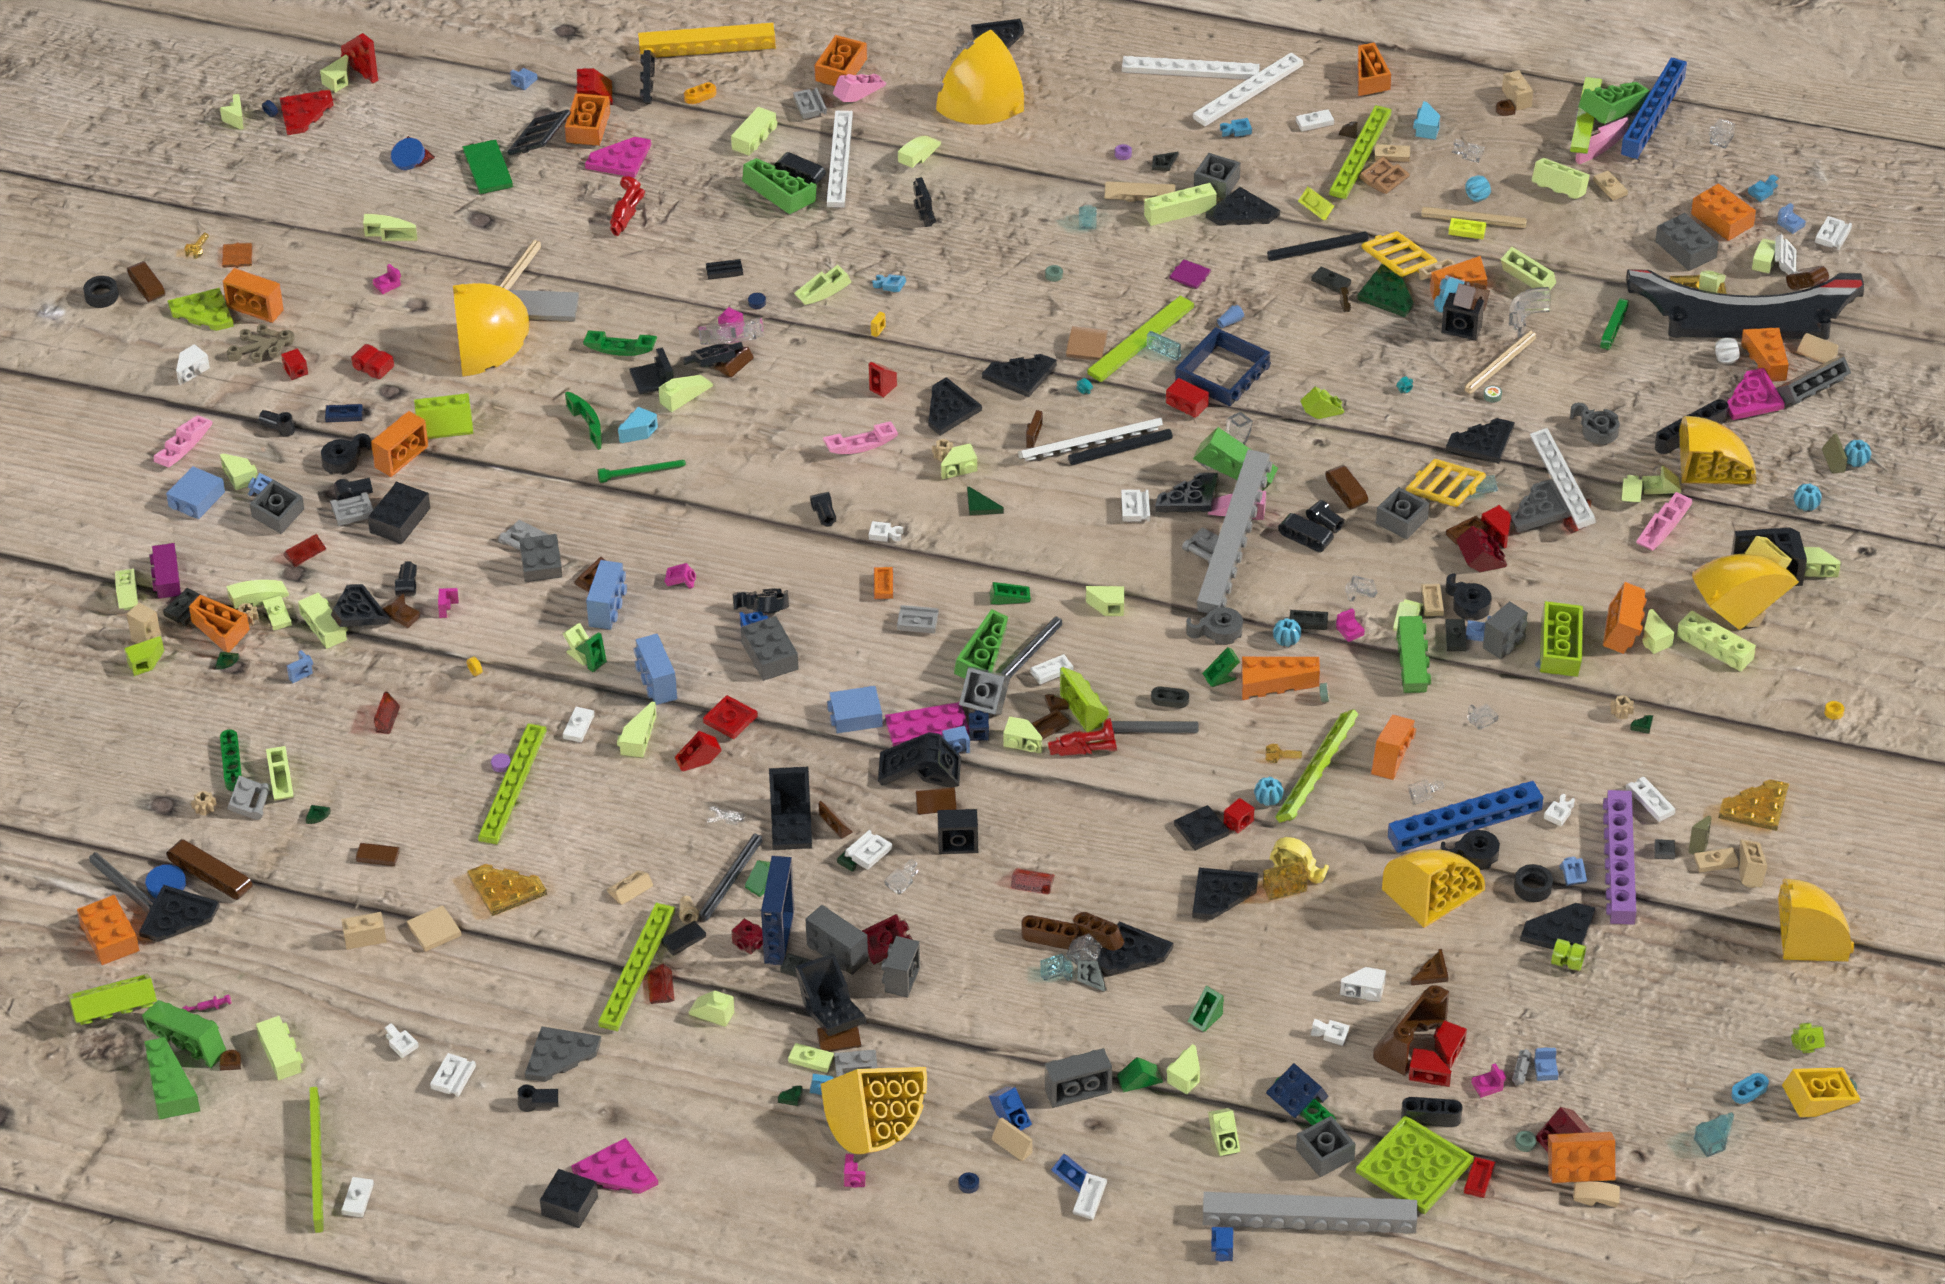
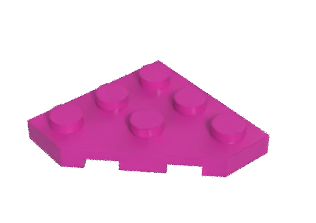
M632 137L593 151L585 162V169L635 178L652 145L651 139Z
M1764 368L1746 371L1743 380L1734 390L1733 396L1727 401L1729 404L1728 413L1732 420L1783 410L1785 407L1784 401Z
M626 1138L571 1165L574 1174L597 1181V1185H603V1188L619 1191L620 1188L632 1190V1193L641 1194L658 1185L657 1177Z

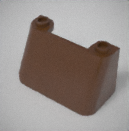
M1437 985L1429 986L1408 1004L1374 1047V1060L1405 1076L1410 1070V1064L1408 1063L1409 1044L1413 1041L1414 1032L1417 1028L1428 1031L1431 1026L1438 1025V1027H1441L1443 1021H1447L1449 990Z

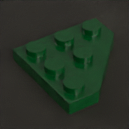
M1383 264L1379 266L1357 294V300L1404 318L1412 310L1414 304L1403 278Z

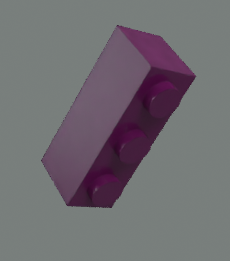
M175 543L152 546L153 554H149L150 564L154 565V567H151L152 578L156 579L152 580L153 591L158 592L159 599L179 596L181 588Z

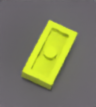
M1308 186L1298 202L1323 220H1326L1334 208L1333 204Z
M1451 218L1448 235L1484 239L1486 222Z

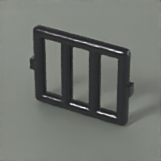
M570 110L554 111L534 118L508 149V155L524 154L531 150L545 147L570 116Z

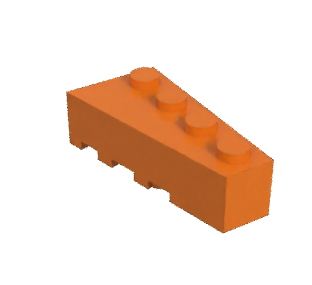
M1242 656V701L1248 700L1250 696L1257 695L1259 698L1265 697L1267 693L1272 692L1281 694L1289 689L1298 691L1319 687V657Z

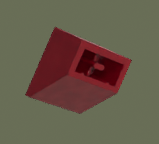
M1471 526L1456 539L1467 565L1474 570L1485 572L1507 566L1506 556L1499 548V541L1496 537L1487 535L1484 530Z
M1560 1107L1538 1132L1536 1139L1548 1153L1549 1134L1592 1133L1593 1131L1574 1110Z

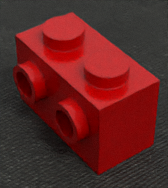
M1180 378L1166 390V404L1194 418L1199 416L1208 407L1209 392Z

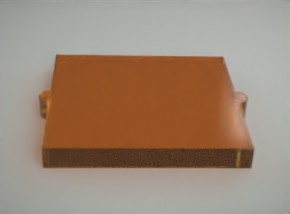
M239 242L236 244H223L222 267L239 268L252 266L253 244Z

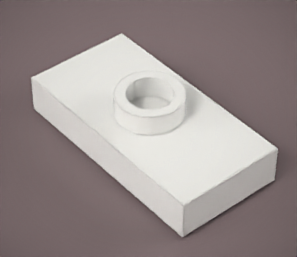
M1327 109L1296 116V123L1302 132L1334 125V119Z
M1063 654L1031 667L1030 673L1039 684H1043L1060 677L1061 667L1073 670V665Z
M575 707L563 732V739L582 743L594 717V710Z
M1086 1173L1073 1209V1214L1094 1220L1107 1184V1179Z
M352 1178L342 1208V1215L363 1218L374 1185L373 1180Z

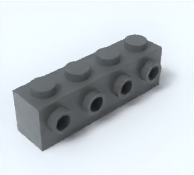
M1845 357L1835 358L1777 387V390L1785 404L1791 403V405L1802 402V398H1809L1815 395L1816 391L1829 388V384L1843 381V377L1851 374Z

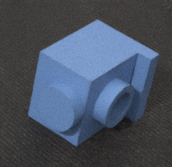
M965 726L942 731V737L957 753L966 751V754L970 753V739Z

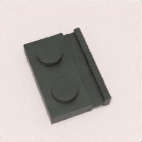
M186 588L163 610L164 616L177 623L181 622L183 626H186L192 621L189 606L201 594Z

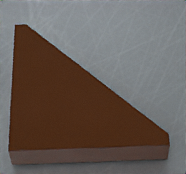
M1438 949L1433 958L1429 959L1420 968L1416 976L1411 978V986L1448 982L1449 977L1442 949Z

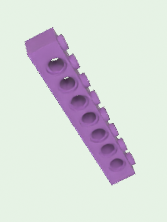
M1608 790L1607 798H1603V810H1606V813L1603 815V825H1607V828H1604V840H1607V843L1604 844V854L1608 855V858H1605V870H1608V873L1605 875V885H1609V888H1606V900H1609V903L1606 905V915H1610V924L1635 925L1636 891L1632 791Z

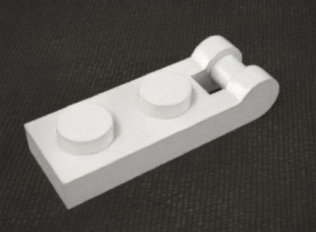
M1645 777L1638 778L1635 783L1630 782L1626 784V790L1632 791V795L1658 822L1675 814V808Z

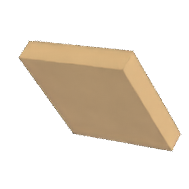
M443 905L407 921V926L425 952L462 936L460 929Z

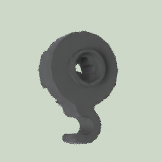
M1584 403L1572 404L1570 419L1573 420L1574 417L1581 416L1582 433L1587 440L1595 444H1608L1617 439L1620 427L1617 414L1608 409L1595 412V409L1589 410Z
M1228 607L1211 610L1204 618L1200 619L1198 625H1193L1191 618L1186 620V634L1190 638L1196 639L1205 635L1207 638L1210 637L1215 640V643L1219 645L1233 644L1235 639L1241 638L1243 632V618L1241 614Z

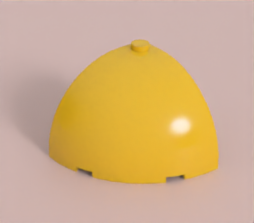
M989 30L973 41L974 44L968 50L965 48L957 56L942 81L944 85L942 91L938 92L936 110L951 120L965 124L985 125L1007 120L1024 111L1023 85L1015 61L1002 40L992 30Z
M484 283L453 285L462 377L483 373L485 369L492 366L496 368L512 358L523 346V341L529 332V315L524 303L512 292L496 285Z
M1683 416L1679 429L1681 483L1756 484V470L1753 458L1747 446L1733 431L1709 419Z
M1734 554L1716 558L1692 572L1693 580L1709 607L1739 630L1799 583L1792 573L1778 563L1765 557L1750 554Z
M1422 849L1405 853L1387 863L1383 872L1382 890L1425 928L1485 891V881L1480 873V869L1466 858L1450 851Z
M1784 878L1778 894L1783 960L1849 962L1850 953L1854 952V942L1851 941L1847 920L1837 902L1827 892L1812 883Z
M926 1067L856 1069L821 1083L826 1119L838 1143L851 1153L867 1154L887 1149L901 1141L915 1126L924 1106L922 1105L923 1097L927 1091Z

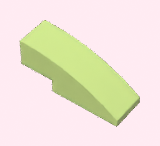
M929 136L917 137L898 151V162L913 168L918 162L923 163L940 146L941 141Z
M364 214L363 226L365 237L381 236L382 241H417L416 225L391 216Z
M1763 238L1754 255L1752 270L1770 273L1771 267H1773L1775 262V241Z
M836 265L826 274L821 271L794 294L804 305L834 295L852 282L848 274L839 265Z
M251 580L226 586L228 598L235 609L244 603H250L253 607L263 605V600L278 596L282 598L289 596L283 582L278 580Z
M286 747L266 749L274 801L294 798Z

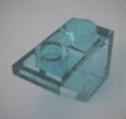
M1733 1112L1720 1115L1716 1119L1702 1122L1696 1126L1694 1140L1706 1157L1726 1149L1733 1126Z

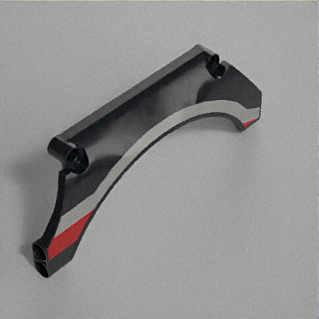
M1627 269L1626 274L1628 293H1638L1644 296L1657 307L1663 316H1668V335L1674 338H1742L1744 329L1779 328L1782 339H1803L1804 335L1808 333L1827 340L1830 337L1831 319H1836L1850 301L1864 295V281L1861 273H1838L1833 278L1817 286L1774 295H1732L1704 291L1673 282L1651 270Z

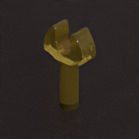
M204 232L195 244H186V257L191 252H193L194 259L203 255L201 246L209 238L207 233Z
M1270 744L1266 746L1265 760L1270 763H1277L1280 758H1302V751L1281 750L1278 744Z

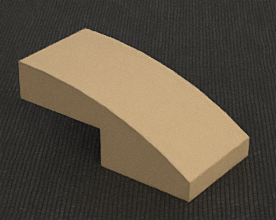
M1596 1181L1574 1183L1573 1201L1594 1206L1598 1202L1615 1208L1619 1204L1620 1186Z

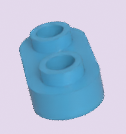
M1754 1073L1732 1087L1731 1097L1736 1103H1749L1768 1090L1769 1080L1764 1074Z

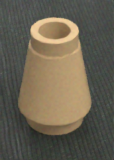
M683 896L680 899V920L685 924H689L694 920L697 921L699 911L691 897Z

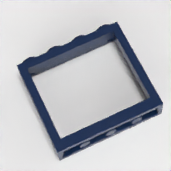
M1215 327L1176 367L1175 381L1180 378L1209 392L1210 398L1231 406L1240 399L1245 391L1249 390L1251 384L1255 380L1257 381L1265 370L1269 369L1271 365L1270 352ZM1218 346L1255 363L1230 390L1192 373Z
M771 856L761 908L764 964L782 965L786 958L795 911L792 857Z

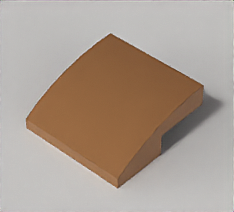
M1382 157L1363 171L1359 178L1377 191L1387 194L1406 180L1410 174L1399 164L1393 166Z
M1072 326L1066 357L1099 361L1103 358L1108 330Z

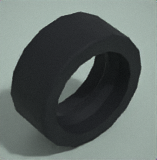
M109 276L92 277L87 280L83 287L86 303L92 307H109L118 300L119 293L116 281ZM98 289L110 290L109 292L101 295L92 294V292Z
M1528 864L1519 868L1514 880L1515 893L1519 898L1528 902H1541L1547 899L1552 890V874L1547 868L1537 864ZM1527 878H1536L1543 881L1545 885L1534 889L1525 886L1522 881Z

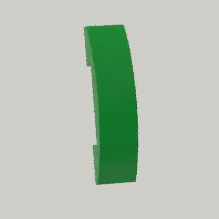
M588 330L583 345L606 354L635 356L652 351L657 341V336L640 334L638 339L606 337L604 331Z
M565 392L567 408L574 417L581 414L589 425L590 440L597 450H600L602 447L601 426L596 412L578 395Z

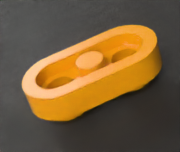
M706 82L689 88L684 92V101L687 104H697L716 96V86Z

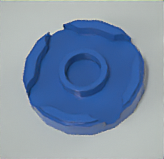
M405 138L399 141L391 151L393 164L401 170L415 168L414 166L417 163L419 165L425 156V149L422 143L415 138Z
M161 865L148 873L145 884L148 893L157 898L163 885L183 890L186 886V878L183 870L179 867Z

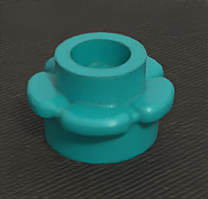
M1407 376L1402 377L1396 384L1400 393L1410 392L1413 388V379H1409Z
M1082 378L1076 382V388L1081 394L1091 393L1093 385L1089 380Z

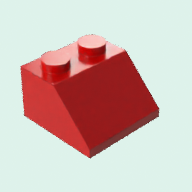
M594 68L577 69V94L609 96L610 105H613L612 80Z

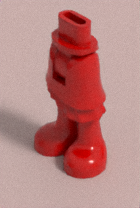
M623 176L620 180V185L626 192L623 198L615 204L611 216L610 230L615 236H619L625 230L630 219L635 215V207L645 196V190L640 188L641 183L630 176Z
M1111 718L1104 720L1103 728L1093 732L1074 731L1060 736V740L1056 737L1055 741H1049L1050 755H1087L1086 753L1092 754V750L1117 751Z

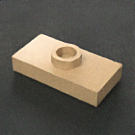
M1375 144V160L1378 161L1384 157L1388 161L1409 162L1410 146Z
M1609 171L1594 176L1593 181L1613 201L1628 195V190Z
M1421 584L1424 616H1444L1440 584Z
M1733 848L1694 853V860L1699 873L1738 867L1739 864Z

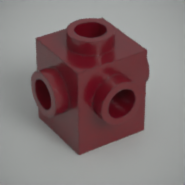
M744 918L731 930L732 944L736 945L741 951H746L751 955L762 947L763 935L762 928L759 925L753 924Z

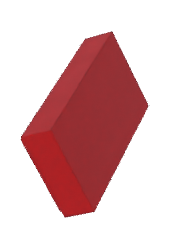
M1474 1157L1464 1188V1194L1485 1198L1495 1167L1494 1161Z

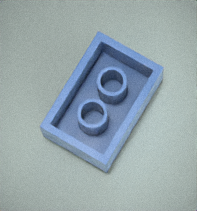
M600 560L586 599L589 627L611 630L613 623L617 622V611L621 609L622 597L627 593V584H624L626 571H623V563Z
M658 633L635 639L636 647L633 648L637 659L635 667L637 672H641V681L643 685L647 686L646 690L649 699L652 698L656 705L676 700L675 671Z

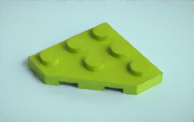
M220 288L167 300L170 312L174 318L179 319L182 317L188 319V322L199 326L202 324L210 326V329L215 331L234 327Z

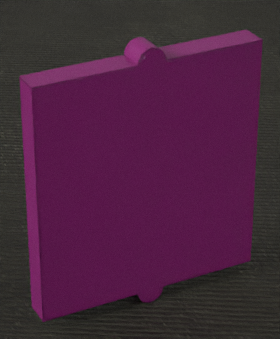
M1183 259L1175 267L1169 279L1197 289L1202 282L1206 281V277L1211 273V269Z

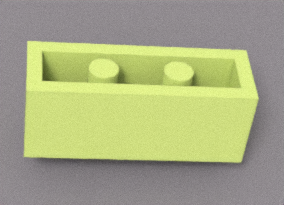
M757 107L732 134V150L750 156L767 139L768 135L776 129V113Z
M1542 158L1535 163L1532 182L1537 183L1540 187H1548L1556 193H1565L1568 197L1577 199L1586 194L1590 175Z
M1513 247L1501 258L1504 271L1545 296L1556 284L1554 272Z
M319 592L298 601L300 615L326 649L347 640V627H339L331 616L332 609L326 598L323 599Z
M280 1016L257 1023L258 1038L278 1081L301 1073L300 1064L303 1063V1058L300 1051H295L297 1047L294 1038H289L288 1036L290 1032L287 1023H282Z

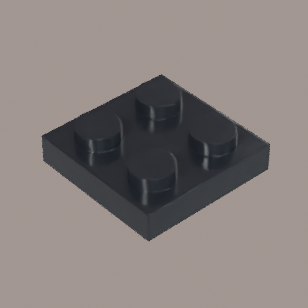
M1208 805L1174 820V826L1195 851L1229 836L1227 827Z

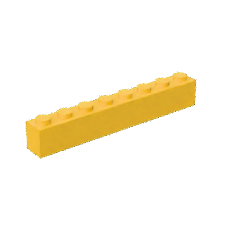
M774 23L638 33L640 56L644 54V50H651L655 54V58L776 49Z

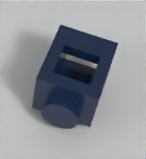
M980 710L969 713L970 741H989L988 713ZM973 730H985V732H973Z

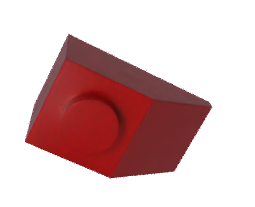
M870 362L868 363L869 390L884 398L897 386V372L884 365Z
M1498 505L1482 513L1481 520L1487 525L1486 533L1489 536L1496 537L1499 545L1505 549L1508 543L1511 515L1507 510Z
M698 731L674 758L680 770L684 772L710 764L722 749L716 737Z
M1444 1020L1441 1027L1436 1028L1433 1038L1436 1039L1435 1049L1440 1059L1451 1069L1466 1042L1467 1028Z
M1414 1048L1410 1063L1409 1080L1450 1087L1452 1071L1434 1051Z

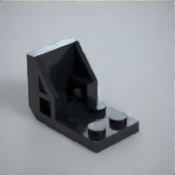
M1791 527L1734 531L1731 555L1745 554L1756 536L1768 538L1792 559L1786 569L1799 581L1795 586H1803L1807 557L1800 532Z
M927 732L880 752L878 782L881 785H885L915 772L924 782L949 788L958 787L960 784L961 756L940 734Z
M809 767L769 768L772 849H811Z
M833 953L795 966L806 1011L828 1036L867 1023L866 1016L850 999L848 985Z

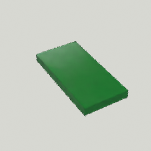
M496 139L462 146L479 194L513 187L511 176Z

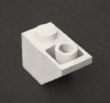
M195 344L180 352L176 369L180 385L210 368L208 355Z
M1365 967L1342 978L1340 995L1380 1002L1385 985L1386 971Z

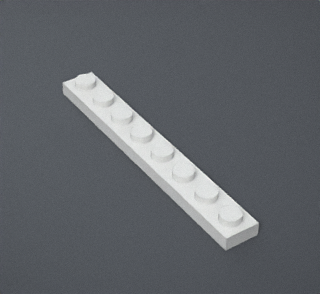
M1293 53L1286 55L1194 112L1193 119L1203 126L1209 125L1302 67L1303 60Z
M1123 56L1122 72L1248 80L1259 73L1260 64Z
M835 111L827 207L845 208L853 111Z
M1162 418L1018 451L1019 459L1025 458V461L1036 459L1035 455L1042 454L1045 457L1054 455L1053 451L1059 449L1060 453L1071 451V447L1076 445L1079 449L1088 447V443L1095 441V445L1106 442L1105 438L1112 437L1113 440L1123 438V434L1126 433L1134 436L1141 434L1140 430L1147 429V432L1158 430L1157 426L1163 425Z
M1548 428L1531 433V440L1566 503L1577 528L1580 529L1596 523L1590 507Z

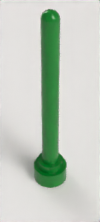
M682 459L611 471L600 468L597 469L599 483H606L607 480H611L614 477L684 467L686 461Z

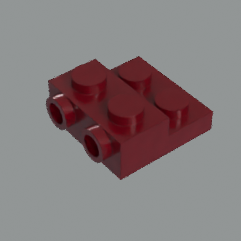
M898 914L862 930V932L867 934L868 954L873 965L883 961L884 958L887 959L889 945L894 943L896 936L912 939L910 934L907 935V931L910 928L906 920H901Z

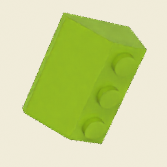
M469 393L414 399L415 414L425 420L428 439L474 434Z
M1061 667L1060 696L1068 702L1070 710L1086 732L1102 727V722L1109 716L1107 707L1102 705L1098 694L1092 691L1089 681L1085 680L1080 673Z

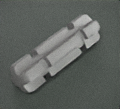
M1528 1049L1519 1051L1512 1078L1515 1085H1523L1525 1082L1531 1053Z

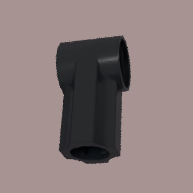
M267 410L260 412L259 425L278 430L280 435L285 437L295 433V425L291 413L282 412L277 414Z
M370 477L350 482L347 479H339L334 483V490L338 501L360 496L364 492H367V494L373 493Z
M824 492L810 495L812 510L817 513L821 525L825 527L832 526L836 522V515L832 507L830 493Z
M1319 500L1306 510V516L1310 521L1314 523L1319 522L1333 532H1339L1344 525L1345 519L1331 511L1328 503L1324 500Z
M405 561L400 565L399 577L395 580L396 596L404 594V596L416 595L417 565L411 561Z
M529 1084L518 1088V1108L524 1112H530L536 1107H558V1089H535L534 1086Z

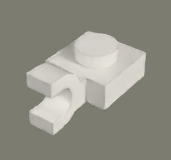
M1314 1019L1311 1035L1316 1037L1324 1035L1323 1040L1343 1046L1350 1026L1332 1020L1326 1024Z
M392 1023L385 1027L386 1032H388L385 1036L389 1040V1046L401 1058H404L418 1048V1042L406 1030L400 1033Z

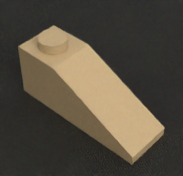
M1740 839L1741 883L1748 888H1762L1767 863L1761 844Z

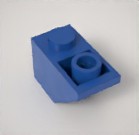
M1004 1087L988 1096L999 1118H1004L1020 1131L1032 1125L1015 1087Z

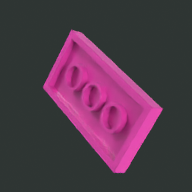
M959 702L885 715V722L892 746L927 732L938 733L942 736L943 730L965 726L969 735L966 717Z

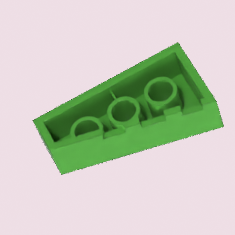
M1638 82L1620 84L1619 87L1610 85L1607 89L1596 87L1594 91L1584 89L1578 107L1595 117L1600 123L1606 124L1640 110L1650 90Z
M1217 427L1200 443L1193 459L1238 480L1248 449H1251ZM1273 464L1271 472H1267L1266 487H1262L1261 491H1264L1272 483L1278 467Z
M157 1000L153 1006L142 1014L148 1031L160 1038L165 1037L167 1042L171 1040L176 1048L181 1051L187 1049L196 1060L202 1058L206 1061L205 1065L209 1068H212L220 1061L221 1054L226 1051L218 1030L219 1027L213 1020H207L198 1014H192L183 1008L180 1009L160 1000Z
M166 1038L144 1041L159 1120L199 1112L198 1096Z

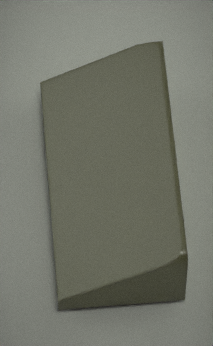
M1833 434L1822 447V451L1831 473H1843L1846 471L1847 457L1838 435Z
M1711 816L1705 817L1692 827L1688 851L1690 854L1694 855V853L1706 851L1709 841Z

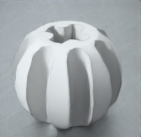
M1723 338L1715 344V353L1719 363L1732 364L1739 359V347L1735 339Z

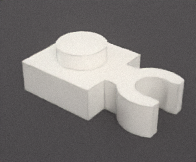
M872 521L869 540L887 542L888 538H892L894 541H901L903 527L895 526L892 528L891 523Z
M1562 794L1559 803L1553 801L1546 810L1544 819L1562 826L1571 814L1575 799L1572 798L1571 801L1566 802V795Z

